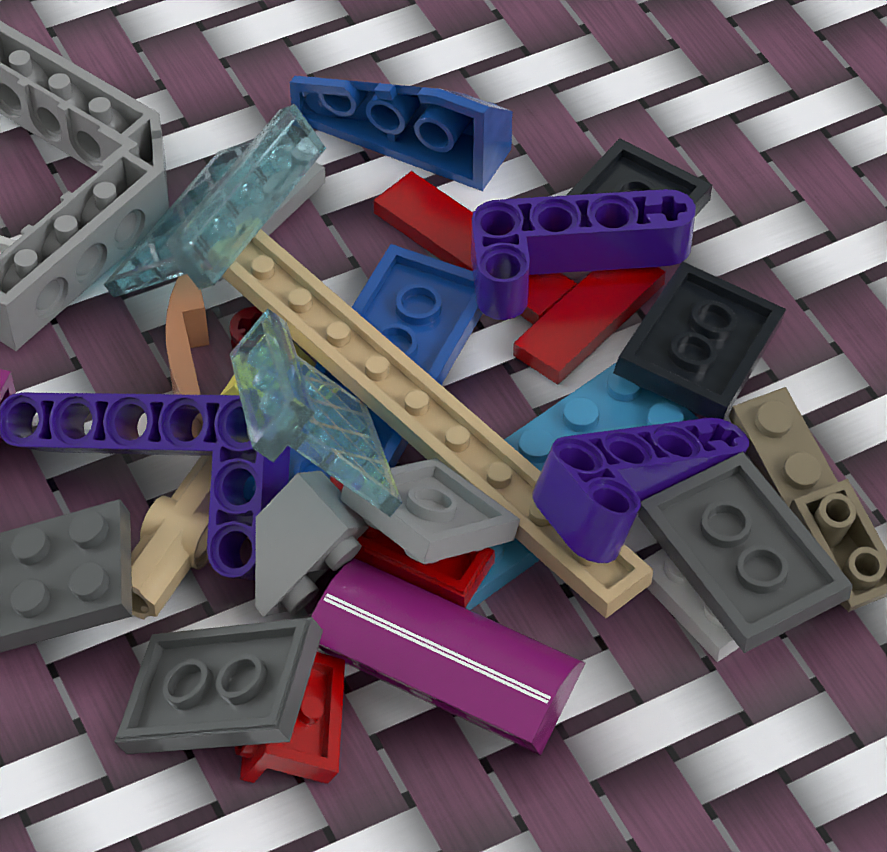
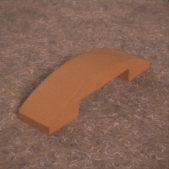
M191 265L183 267L170 296L165 326L166 348L173 394L201 395L190 348L210 344L205 305L196 266ZM201 413L193 420L192 435L194 438L199 435L202 429L203 419Z

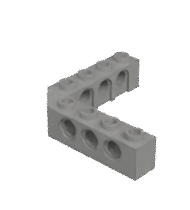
M0 21V114L97 172L73 193L67 191L60 197L61 203L34 226L28 224L21 230L22 236L0 254V341L14 351H17L170 217L160 114Z

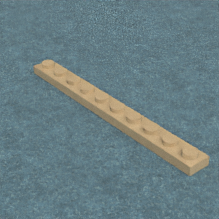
M249 218L204 245L205 262L427 460L437 458L517 516L520 522L515 538L603 617L608 618L651 585L653 568L625 544L618 557L609 563H595L574 553L537 508L532 499V493L541 471Z

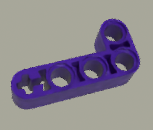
M668 189L500 199L484 202L475 209L472 216L471 261L476 302L479 310L486 316L496 320L513 319L522 314L528 304L529 275L661 267L680 264L691 253L696 206L687 194Z
M702 418L564 436L556 439L552 444L534 487L532 499L537 508L574 553L588 561L609 563L618 557L641 507L640 501L741 452L746 453L749 447V438L738 426L719 418Z

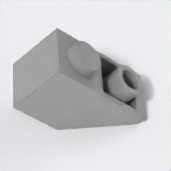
M322 471L297 473L256 516L255 608L263 617L287 611L293 615L302 610L318 594L320 589L315 583L329 568L333 571L339 570L362 547L357 539L370 526L363 521L362 516L340 500L341 491Z

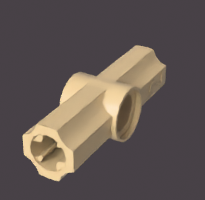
M201 456L173 496L170 498L162 495L157 498L145 516L141 527L140 541L131 553L132 615L145 620L148 616L157 617L190 568L201 569L209 561L207 538L212 456Z

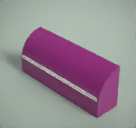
M353 559L344 565L331 580L311 616L323 629L317 651L344 659L345 664L540 756L586 664L581 660L357 559Z

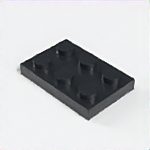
M682 261L619 355L613 374L688 408L696 414L707 418L724 420L778 330L786 308Z

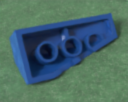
M294 76L289 82L292 121L480 191L485 189L511 151L513 111L464 93L438 88Z

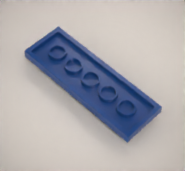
M390 244L352 306L358 314L440 385L443 384L483 314L476 302L473 271ZM318 362L286 412L290 418L292 430L289 481L300 472L322 471L329 479L333 476L345 482V478L393 468L408 445V442ZM253 475L247 479L244 485L243 492L246 502H249L255 494L256 482Z

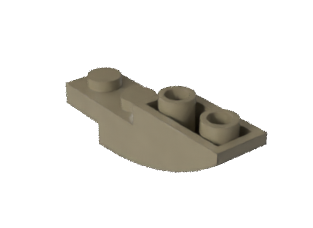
M787 387L734 405L728 417L731 423L738 426L749 438L747 453L752 463L853 584L850 598L840 603V605L850 612L887 597V550L849 480L837 481Z

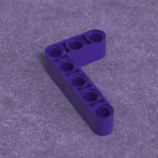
M34 392L12 394L0 405V436L9 445L60 453L212 456L207 538L208 560L212 568L222 576L255 580L256 516L289 483L291 422L286 411L279 405L242 395ZM91 412L92 425L86 435L84 423L86 417ZM38 413L39 421L33 433L32 420L35 414ZM145 413L147 416L146 429L139 436L138 422L142 414ZM201 413L203 419L202 429L199 435L194 438L192 435L193 420ZM257 413L260 422L259 430L255 437L250 440L247 434L248 422ZM253 475L256 482L255 494L249 502H246L243 492L244 485L247 479ZM249 537L252 543V554L247 564L244 565L240 558V548L244 540Z

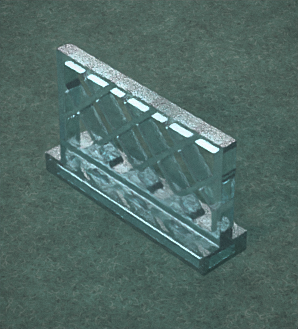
M293 104L280 109L256 138L217 152L103 284L113 297L186 274L199 290L217 283L326 149L297 106Z
M267 308L230 353L252 448L274 462L283 450L290 446L391 517L403 502L367 405L300 358L296 353L287 322Z

